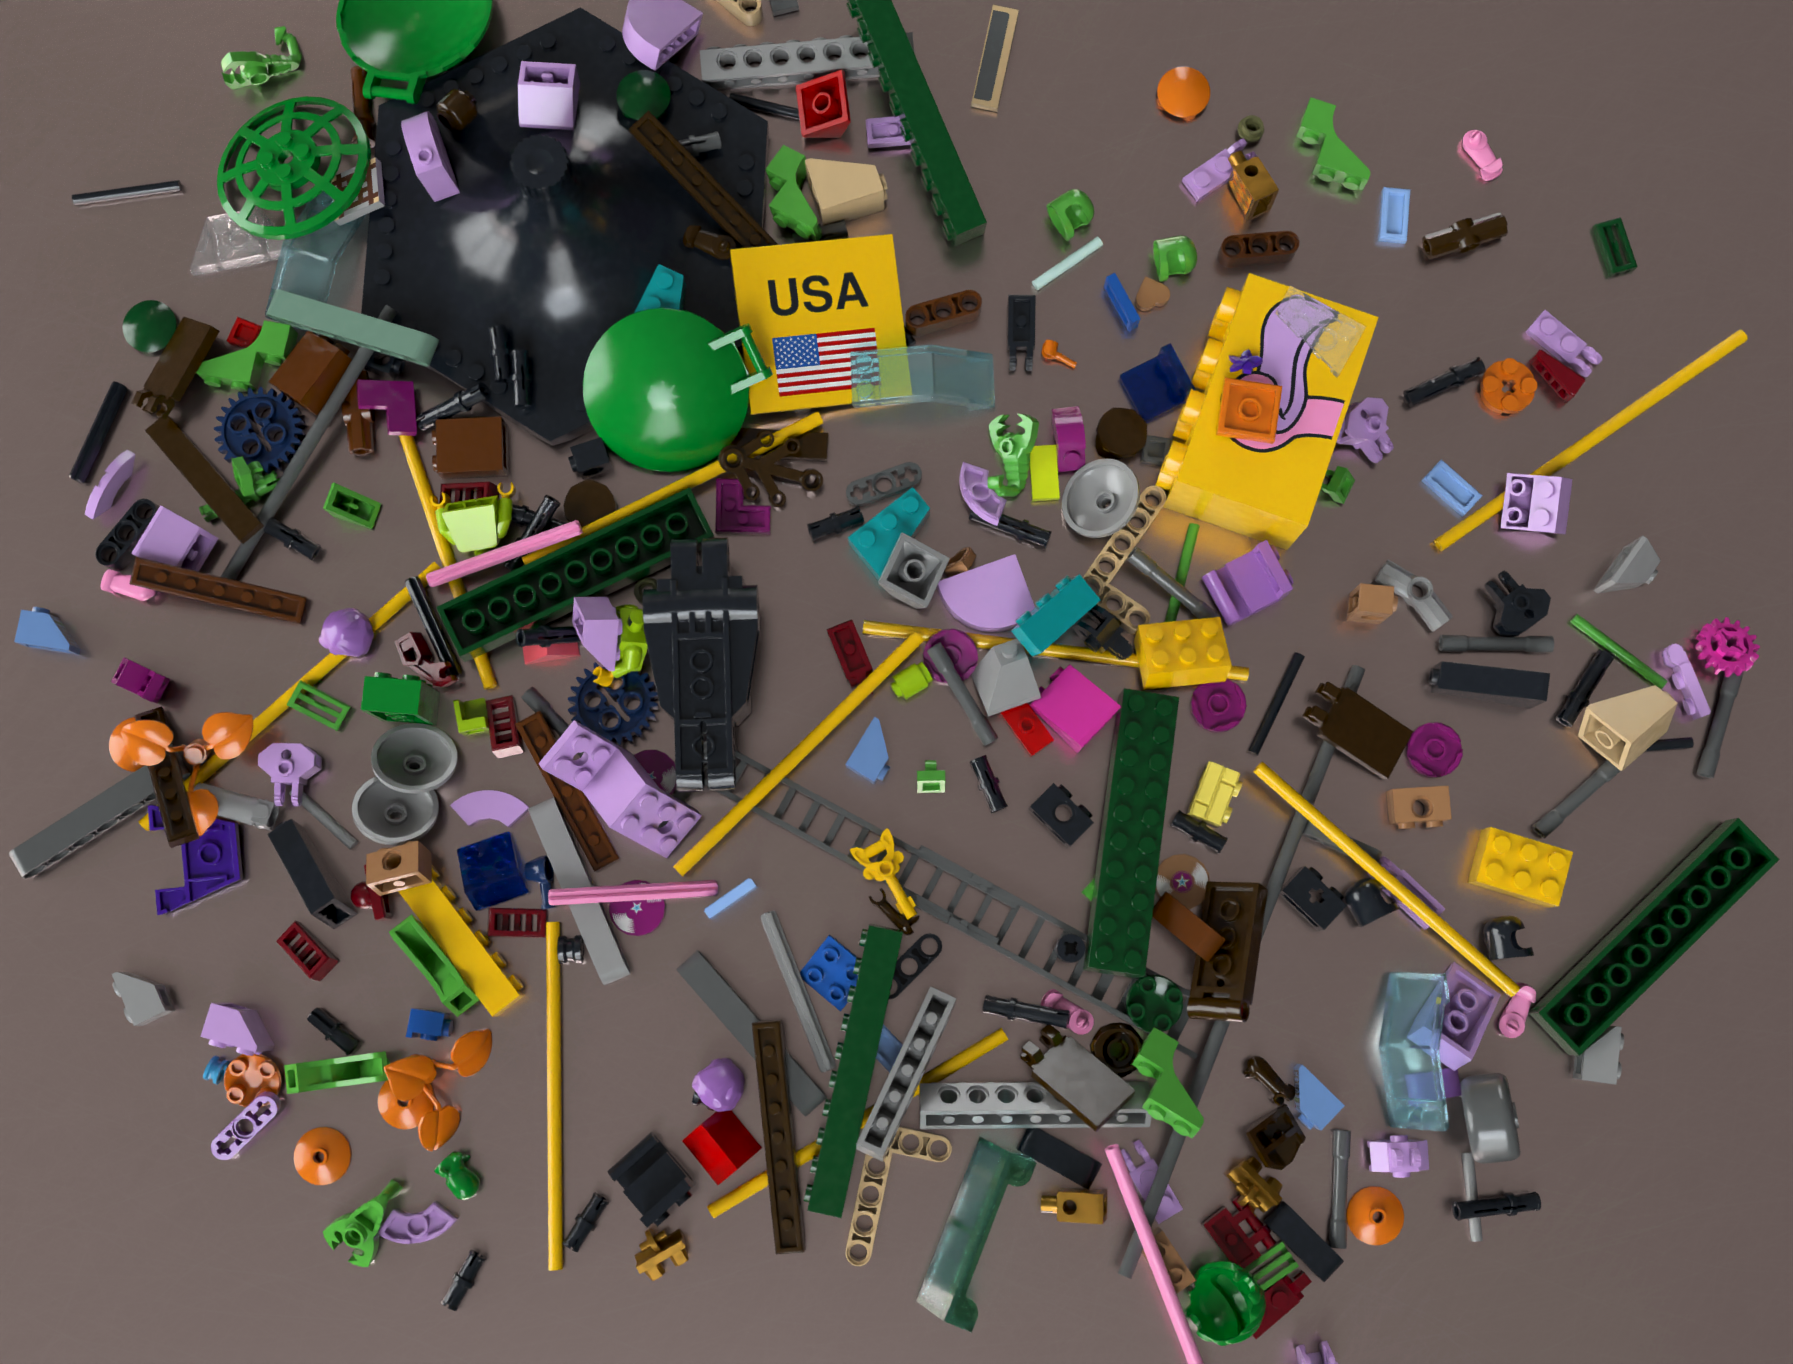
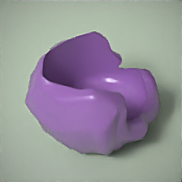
M356 608L333 611L323 623L319 643L324 648L329 649L330 653L334 655L359 657L367 654L374 637L372 625L369 618Z
M718 1058L712 1060L709 1066L695 1075L692 1087L701 1101L709 1108L717 1112L729 1111L736 1107L737 1102L742 1097L745 1079L740 1069L733 1064L732 1060L729 1058Z

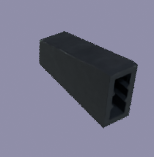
M1444 661L1436 664L1429 673V684L1432 685L1431 693L1529 709L1547 701L1550 673Z
M290 819L281 822L273 831L267 834L312 916L335 929L358 914L307 832L300 824Z

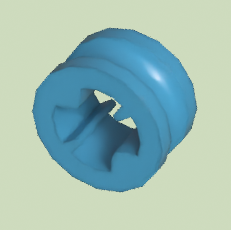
M213 1056L205 1068L203 1079H212L213 1083L218 1085L223 1080L226 1068L230 1062L228 1060L220 1061L219 1056Z

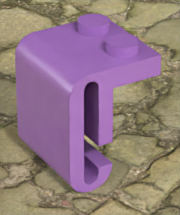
M1267 540L1257 544L1252 551L1226 563L1225 567L1217 571L1214 569L1202 577L1227 626H1231L1277 603L1293 590V579L1287 569H1282L1278 561L1280 560V555L1274 545L1270 546Z

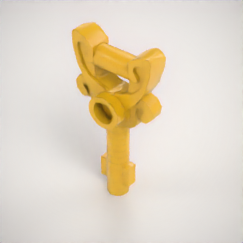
M888 828L885 829L879 841L864 849L858 847L851 848L852 856L862 866L866 867L863 871L865 879L872 880L875 878L879 882L886 881L898 901L895 905L900 914L904 913L907 920L917 915L911 896L907 897L895 875L900 870L899 864L903 862L904 856L900 851L894 852V842ZM884 850L887 851V855L882 861H869L871 857Z

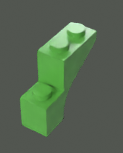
M1310 97L1296 137L1301 138L1307 144L1321 145L1312 174L1318 176L1323 181H1335L1343 184L1344 187L1350 190L1359 189L1363 191L1369 180L1370 170L1336 135L1333 127V115L1336 105Z
M783 145L765 169L769 178V184L779 191L769 204L773 220L783 228L789 227L795 230L804 239L810 238L814 241H819L822 237V231L818 225L817 217L801 192L803 181L807 176L805 167L806 157Z
M264 320L259 336L250 346L204 361L196 373L205 380V384L221 387V384L231 385L232 389L247 392L248 388L258 390L264 361L280 366L295 348L298 333L291 325Z
M411 914L389 931L393 940L432 985L441 1002L457 1017L479 1001L461 974L416 917Z
M1154 1027L1132 1063L1141 1074L1156 1079L1141 1108L1148 1111V1114L1154 1119L1163 1120L1171 1125L1180 1135L1193 1138L1201 1129L1204 1118L1174 1072L1173 1056L1179 1042Z
M386 1051L284 1065L287 1094L387 1081L388 1077L384 1071V1066L390 1064L386 1056Z

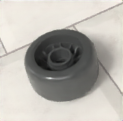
M1501 1073L1465 1077L1461 1081L1460 1088L1468 1138L1474 1160L1481 1164H1489L1517 1159L1521 1153L1517 1132L1519 1123L1515 1102H1512L1507 1077Z

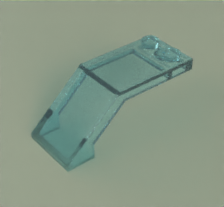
M323 191L307 203L296 223L317 215L333 203V199ZM366 215L341 226L332 221L327 226L311 234L283 241L265 311L266 318L274 320L266 314L276 289L327 303L336 264Z
M938 345L850 352L852 405L854 408L929 401L967 406L968 410L996 408L993 354Z
M1391 972L1389 974L1379 1052L1389 1123L1392 1128L1447 1131L1449 1128L1439 1053L1444 1010L1450 1001L1446 974Z

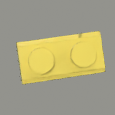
M1207 762L1186 815L1199 821H1204L1214 827L1221 826L1222 822L1227 823L1233 809L1229 807L1232 796H1238L1243 782L1239 781L1240 773L1217 763Z

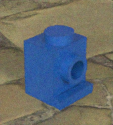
M411 1008L406 1037L416 1038L419 1033H421L420 1039L437 1041L438 1036L450 1037L453 1029V1020H450L451 1013Z

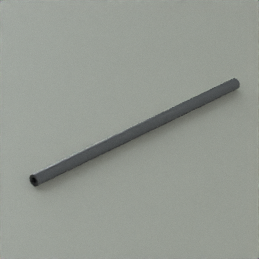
M385 305L377 319L392 322L398 312ZM364 347L358 349L259 512L257 518L264 527L247 542L239 545L221 577L232 580L237 578L262 537L266 524L276 514L373 354V350Z

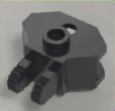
M1504 570L1498 574V578L1510 594L1505 596L1493 581H1488L1484 585L1487 592L1496 602L1493 605L1497 610L1493 628L1501 636H1519L1548 614L1551 597L1544 589L1526 588L1523 584L1519 586L1511 575Z
M1095 605L1088 611L1092 620L1098 625L1096 629L1081 620L1073 627L1079 638L1084 641V644L1095 653L1097 651L1103 653L1107 650L1119 660H1126L1133 653V646L1121 635L1124 631L1120 626L1122 624L1121 621L1098 605Z

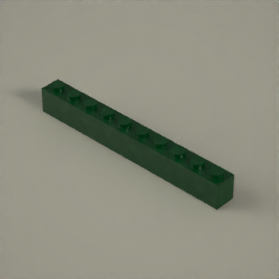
M869 924L868 930L862 929L859 946L864 947L862 958L856 957L853 974L858 975L856 986L850 985L847 1002L852 1003L850 1014L844 1013L841 1031L846 1032L844 1043L838 1042L835 1059L840 1060L838 1071L832 1070L828 1086L834 1088L832 1099L825 1100L822 1116L827 1117L825 1128H819L816 1144L821 1145L819 1156H813L810 1173L815 1174L813 1185L807 1184L804 1201L809 1202L807 1211L842 1218L857 1148L856 1143L859 1139L902 940V930L875 924Z

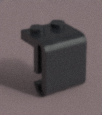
M650 1132L607 1171L614 1182L617 1180L624 1188L623 1193L643 1215L640 1220L647 1228L653 1223L658 1227L670 1216L667 1210L675 1203L680 1207L692 1196L689 1190L696 1185L691 1175L653 1132Z

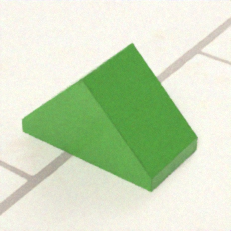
M332 483L323 509L335 518L372 529L381 503L339 484Z

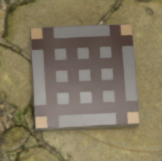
M376 157L369 160L366 178L358 196L350 207L334 220L339 226L385 206L382 165ZM356 166L336 175L331 184L343 192L351 180Z

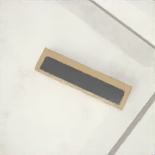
M997 5L992 7L971 107L995 112L998 110L1019 13L1017 9Z

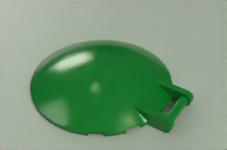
M339 0L336 28L341 44L348 56L359 67L367 71L363 85L364 98L375 99L376 97L406 100L407 103L418 104L427 77L439 74L455 66L467 57L480 43L492 18L493 0ZM382 79L409 82L407 89L380 86Z
M664 307L641 310L616 322L601 336L594 346L584 371V404L590 422L598 436L621 458L639 467L654 471H684L701 466L719 455L722 448L731 444L741 429L748 409L749 386L773 375L770 367H766L751 335L753 331L750 324L742 325L724 333L720 328H717L700 315L686 310L665 309ZM740 338L756 370L749 374L734 342Z

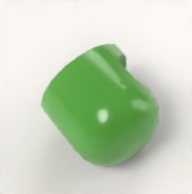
M1079 189L1066 191L1046 206L1052 223L1066 241L1074 237L1075 229L1082 225H1087L1094 217V206L1091 199L1085 192Z
M1178 235L1154 241L1153 254L1159 282L1167 281L1169 275L1188 274L1196 267L1197 250L1194 242L1189 237Z

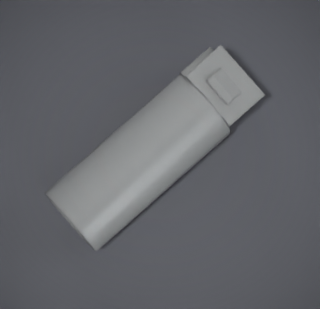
M201 782L194 787V791L206 789L216 796L219 803V817L256 826L259 829L273 830L280 808L275 803Z

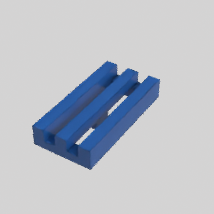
M1116 273L1107 276L1104 289L1125 327L1130 332L1138 328L1141 318Z

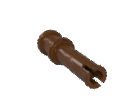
M354 66L350 69L353 113L365 128L370 140V148H373L376 139L373 137L372 126L375 122L373 115L370 114L369 99L363 96V85L367 71L363 69L362 72L361 67ZM353 127L354 137L351 139V143L358 144L357 135Z

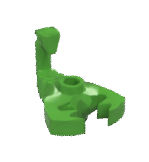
M285 26L275 27L276 45H280L282 41L287 43L289 56L263 55L256 51L227 53L221 61L223 72L232 68L230 74L222 72L225 84L234 90L251 84L260 85L267 82L272 76H278L297 69L301 63L302 55L296 37L291 33H287ZM238 66H240L241 74L235 73Z
M1017 413L1023 421L1016 425L1023 427L1025 433L1017 432L1014 434L1009 432L1003 435V431L1011 426L1005 424L1010 415L1003 414L998 416L988 425L993 446L1003 459L1008 485H1004V474L988 477V488L995 489V493L998 496H1017L1025 487L1030 467V452L1035 445L1039 421L1028 414Z
M391 1179L378 1196L358 1207L353 1213L344 1214L334 1220L323 1231L328 1245L335 1250L344 1241L349 1247L355 1248L352 1252L354 1256H351L348 1262L360 1267H368L373 1262L378 1251L379 1229L381 1228V1222L383 1221L388 1201L396 1197L403 1187Z

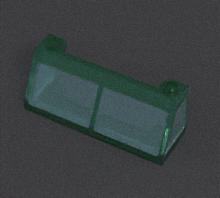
M981 1136L978 1138L916 1298L919 1304L943 1321L971 1333L978 1318V1308L973 1300L966 1297V1292L1007 1185L1019 1187L1027 1184L1037 1164L1029 1156Z

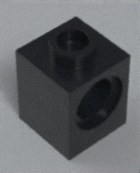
M374 351L364 369L395 381L397 375L403 372L406 360L390 356L388 363L379 365L382 357L390 355Z
M599 437L570 447L573 456L568 457L572 471L573 473L578 471L582 479L613 469L602 438Z

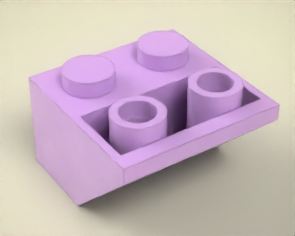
M521 61L518 80L520 127L574 130L580 89L576 64Z
M1507 473L1501 528L1566 534L1572 479Z
M160 505L131 554L139 558L199 572L219 538Z
M574 597L572 623L582 645L608 671H615V661L620 659L617 638L618 635L622 634V619L618 618L616 608L612 607L608 597Z
M230 1002L210 1004L200 1036L210 1039L209 1045L226 1048V1046L237 1047L236 1052L249 1056L262 1054L263 1051H273L274 1043L257 1010Z

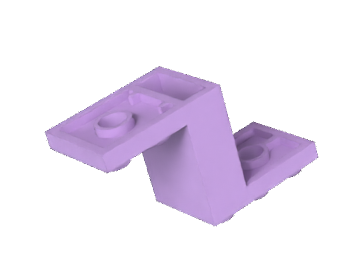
M575 720L539 762L544 771L581 790L611 829L665 858L672 853L702 816L697 809L660 789L632 753ZM584 752L581 758L573 760L577 753ZM668 821L665 826L658 828L661 822Z

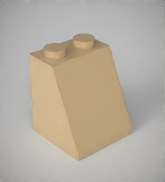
M812 158L805 160L807 182L822 226L842 220L848 222L884 210V200L888 199L886 193L887 184L883 173L878 174L875 165Z
M1654 685L1590 704L1586 707L1578 737L1620 771H1623L1668 731L1678 702L1668 692L1662 691Z

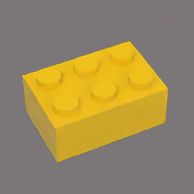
M1220 617L1142 624L1137 627L1134 646L1144 690L1226 681L1232 664Z
M1493 827L1481 829L1467 883L1544 907H1559L1573 852Z

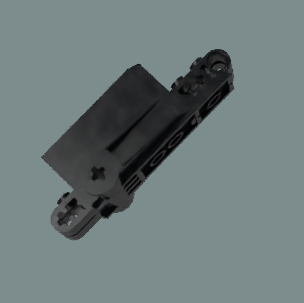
M728 537L702 538V566H699L697 539L671 540V579H657V589L643 590V621L659 703L668 716L674 720L677 791H704V766H708L709 791L736 790L735 726H739L751 713V684L760 633L758 585H746L743 576H730ZM704 734H707V759H704Z

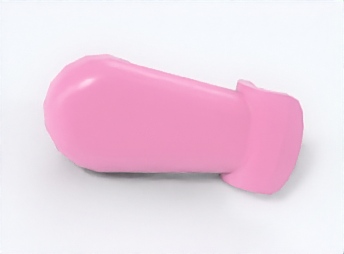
M1468 131L1462 140L1464 150L1481 168L1480 173L1485 181L1497 178L1503 171L1501 158L1496 159L1487 142V137L1482 131Z
M108 569L101 580V590L114 595L120 593L140 601H146L156 595V590L130 585L131 575H124L114 570Z
M1516 983L1520 986V989L1511 998L1499 1018V1030L1509 1038H1516L1524 1032L1531 1003L1536 1002V991L1525 983Z
M1050 989L1046 992L1041 1000V1006L1069 1010L1070 1020L1068 1028L1078 1035H1084L1092 1030L1094 1019L1089 1011L1064 998L1063 994L1055 989Z

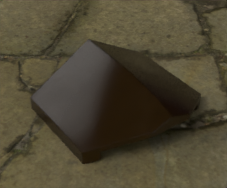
M1283 1104L1257 1119L1246 1131L1247 1137L1264 1166L1276 1170H1282L1293 1162L1300 1145L1306 1139L1287 1104Z

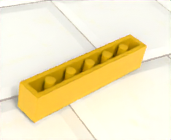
M432 865V883L398 892L490 1015L498 1017L525 996L521 991L524 986L516 975L512 974L510 976L504 968L507 965L505 960L497 951L493 954L487 946L490 943L487 936L482 930H475L470 923L473 921V918L464 907L459 909L453 901L456 895L449 886L441 885L437 879L440 875Z

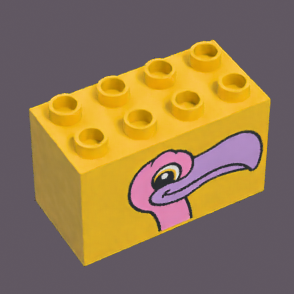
M1251 273L1248 274L1241 291L1226 287L1207 335L1212 338H1209L1190 384L1192 387L1203 390V393L1193 389L1190 390L1172 435L1186 440V442L1182 444L1172 441L1155 486L1168 491L1163 507L1262 542L1267 540L1270 545L1288 550L1308 527L1379 317ZM1249 349L1252 356L1263 358V363L1253 368L1251 374H1243L1242 369L1230 372V367L1233 363L1230 362L1229 355L1241 357V354ZM1225 377L1282 386L1276 436L1273 444L1216 435Z

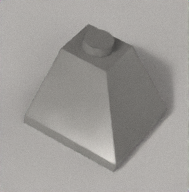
M901 533L878 584L891 596L915 609L927 608L950 558L905 533Z
M1642 535L1623 547L1593 591L1605 593L1637 588L1644 583L1649 584L1656 577L1658 570L1655 568L1661 561L1649 540Z
M1017 638L993 646L971 674L988 716L1041 698L1028 657Z

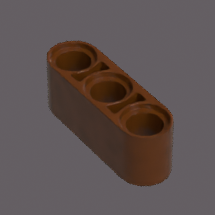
M1292 231L1231 235L1223 240L1218 251V260L1221 265L1229 268L1286 263L1294 257L1300 241L1298 236ZM1286 243L1290 246L1291 250L1285 251L1281 249L1279 244ZM1252 246H1261L1264 252L1257 253L1253 250ZM1233 248L1238 254L1230 255L1225 249Z
M965 290L915 304L906 311V328L911 335L922 336L972 322L980 316L982 298L974 290ZM965 302H973L976 308L967 310L962 305ZM940 309H946L950 312V315L940 317L936 312ZM915 316H920L925 321L920 325H916L910 320Z
M1167 891L1164 892L1153 907L1152 917L1207 962L1210 961L1226 941L1224 937Z

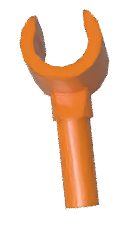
M1046 340L1043 343L1041 353L1045 359H1056L1075 368L1077 362L1057 352L1058 343L1056 341Z

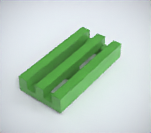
M302 680L299 681L287 703V706L336 731L339 730L351 708L350 705ZM302 688L342 708L341 713L301 693ZM299 698L336 717V722L296 703V699Z
M1281 1240L1244 1268L1250 1272L1278 1251L1282 1252L1280 1257L1253 1275L1258 1281L1286 1260L1289 1262L1260 1283L1263 1291L1299 1267Z

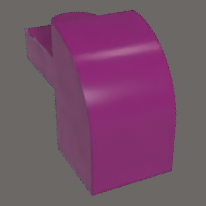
M1079 406L1051 409L1058 471L1079 470L1086 465L1085 431Z
M125 657L111 680L115 685L158 704L170 681L169 678Z

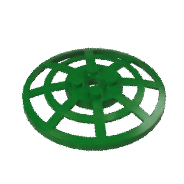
M305 96L291 98L263 109L250 118L236 132L222 155L217 174V190L222 207L241 229L265 239L284 240L298 238L327 226L350 207L365 181L369 160H371L370 140L366 130L355 114L347 107L334 100L322 97ZM309 104L333 108L323 116L309 112H295L296 106ZM284 110L283 115L277 116L265 122L255 131L252 130L257 124H259L269 116ZM344 114L354 127L358 144H341L339 134L330 122ZM293 119H306L314 122L304 131L292 130ZM282 122L281 132L269 139L261 135L270 127ZM324 128L331 138L332 145L317 146L312 137ZM243 138L247 139L238 154L236 167L226 171L236 147ZM253 143L259 146L260 149L256 160L244 163L250 146ZM332 155L330 165L322 177L317 173L321 157ZM342 155H358L354 174L342 192L331 184L339 169ZM288 157H293L291 162L288 164L284 163ZM257 171L261 179L251 192L246 186L243 175ZM235 178L239 190L247 199L239 214L228 202L224 187L225 183ZM309 181L315 185L304 194L293 198V190L302 187ZM269 187L273 190L281 191L282 201H269L260 197ZM323 191L335 200L317 215L296 223L294 208L310 202ZM255 206L266 210H283L285 226H263L250 222L248 218Z

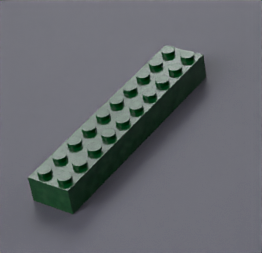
M847 0L846 6L851 18H857L859 37L862 43L867 42L869 50L867 54L873 68L878 67L880 86L884 93L889 92V106L894 117L899 116L901 126L899 128L905 142L910 141L912 150L910 155L916 167L920 166L923 176H921L923 186L926 192L930 190L932 192L933 201L931 203L937 217L941 215L944 225L942 229L947 241L952 240L954 246H958L983 235L987 221L892 0Z
M689 487L441 604L436 609L459 657L464 662H467L516 639L518 629H537L539 626L572 612L574 597H604L671 565V540L697 539L698 550L700 551L702 550V538H714V534Z
M1124 688L1118 697V704L1121 708L1116 713L1083 970L1140 979L1145 976L1179 697Z
M1739 818L1725 820L1528 1013L1568 1055L1580 1056L1780 859Z

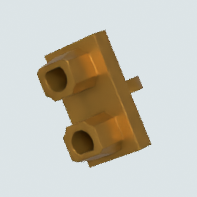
M1251 1157L1231 1169L1226 1176L1236 1185L1235 1189L1241 1194L1237 1200L1240 1206H1244L1249 1202L1255 1209L1259 1208L1264 1213L1272 1206L1278 1205L1283 1199L1279 1195L1282 1184L1271 1176L1264 1180L1258 1174L1262 1169V1164L1255 1157Z
M649 1228L645 1231L647 1240L639 1244L642 1251L635 1255L638 1272L640 1274L645 1272L652 1281L660 1278L665 1273V1268L661 1263L665 1259L670 1257L675 1266H680L689 1260L684 1235L680 1229L667 1235L665 1230L655 1234Z

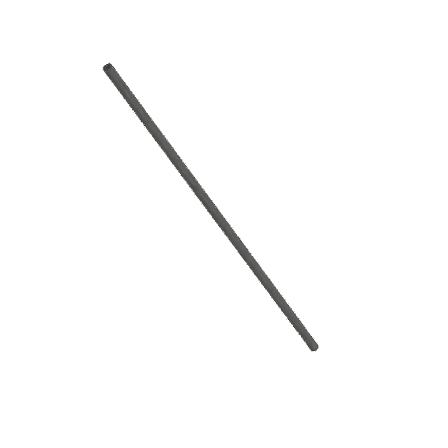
M1352 665L1344 688L1348 687L1357 693L1365 669ZM1325 740L1322 742L1302 794L1312 805L1315 803L1335 751V747ZM1297 810L1266 887L1268 894L1261 941L1308 821ZM1215 1020L1187 1092L1196 1107L1199 1105L1230 1021ZM1174 1129L1143 1206L1150 1227H1152L1186 1136L1180 1135ZM1136 1229L1133 1232L1118 1274L1132 1279L1143 1250Z

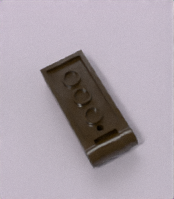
M1207 881L1201 920L1224 937L1226 941L1209 962L1196 953L1190 997L1187 1003V1014L1190 1019L1246 1022L1250 1013L1249 1005H1252L1268 894V889L1260 883Z

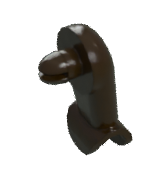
M690 225L686 229L683 236V245L685 247H696L719 260L730 259V249H736L734 240L727 235H719L701 230L702 227L699 225Z
M882 888L879 889L883 895L881 901L876 902L869 896L871 903L878 907L899 930H902L903 934L911 935L914 933L910 926L919 920V915L907 920L906 916L897 912L886 900V894Z
M1253 1056L1248 1059V1067L1245 1068L1243 1074H1247L1246 1078H1254L1262 1082L1275 1094L1273 1100L1278 1106L1284 1103V1098L1287 1101L1294 1099V1086L1284 1083L1264 1058Z

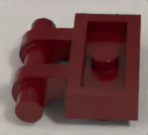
M1240 1194L1232 1200V1203L1238 1209L1236 1213L1231 1215L1224 1206L1203 1222L1202 1225L1230 1262L1246 1268L1261 1256L1255 1247L1257 1243L1261 1241L1269 1249L1276 1241L1270 1234V1228L1267 1224H1262L1254 1213L1255 1208L1249 1202L1244 1206H1240L1237 1203L1241 1196ZM1244 1219L1253 1229V1233L1249 1236L1239 1226V1223Z

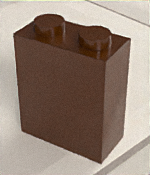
M307 331L269 380V383L288 398L317 415L326 404L352 361L348 357L350 351L338 342L333 345L334 342L327 336L321 334L317 336Z
M501 416L436 420V428L432 429L433 445H436V455L432 456V467L434 472L437 471L442 480L508 476L507 424Z

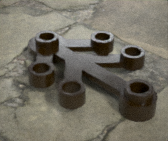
M761 430L757 434V438L741 447L737 445L725 446L718 456L720 466L727 472H734L743 488L742 493L748 500L757 499L760 495V490L757 485L751 483L744 468L755 470L769 494V502L774 507L783 506L786 502V496L778 489L771 475L800 482L808 491H816L823 484L822 474L814 468L800 471L774 464L789 454L799 452L801 445L794 437L786 438L783 445L759 459L747 457L761 447H770L774 443V435L768 430ZM763 434L770 435L768 443L764 444L761 442ZM790 441L796 442L794 450L787 449V444ZM731 453L737 456L734 463L727 461V457ZM809 474H813L815 480L813 483L808 484L806 477ZM749 487L756 489L753 496H747L746 494ZM775 494H781L782 496L779 503L773 502Z

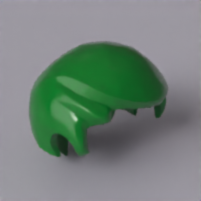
M1212 1261L1200 1267L1194 1274L1196 1280L1194 1281V1288L1188 1290L1190 1305L1184 1310L1185 1317L1190 1318L1197 1326V1335L1204 1341L1214 1342L1220 1346L1240 1343L1251 1337L1258 1330L1265 1314L1266 1299L1261 1285L1253 1275L1233 1262Z

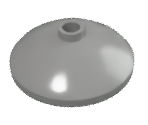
M1099 459L1084 465L1070 478L1063 493L1062 511L1066 522L1077 533L1089 538H1102L1116 533L1131 520L1137 510L1140 500L1139 481L1135 473L1126 464L1118 460Z
M420 723L404 724L388 730L379 737L371 752V765L376 777L387 787L403 793H424L442 786L451 778L457 766V749L452 739L436 727Z
M376 776L365 782L358 789L352 802V816L358 830L370 840L385 845H402L407 841L420 839L434 826L439 812L438 798L434 790L424 793H403L387 787Z

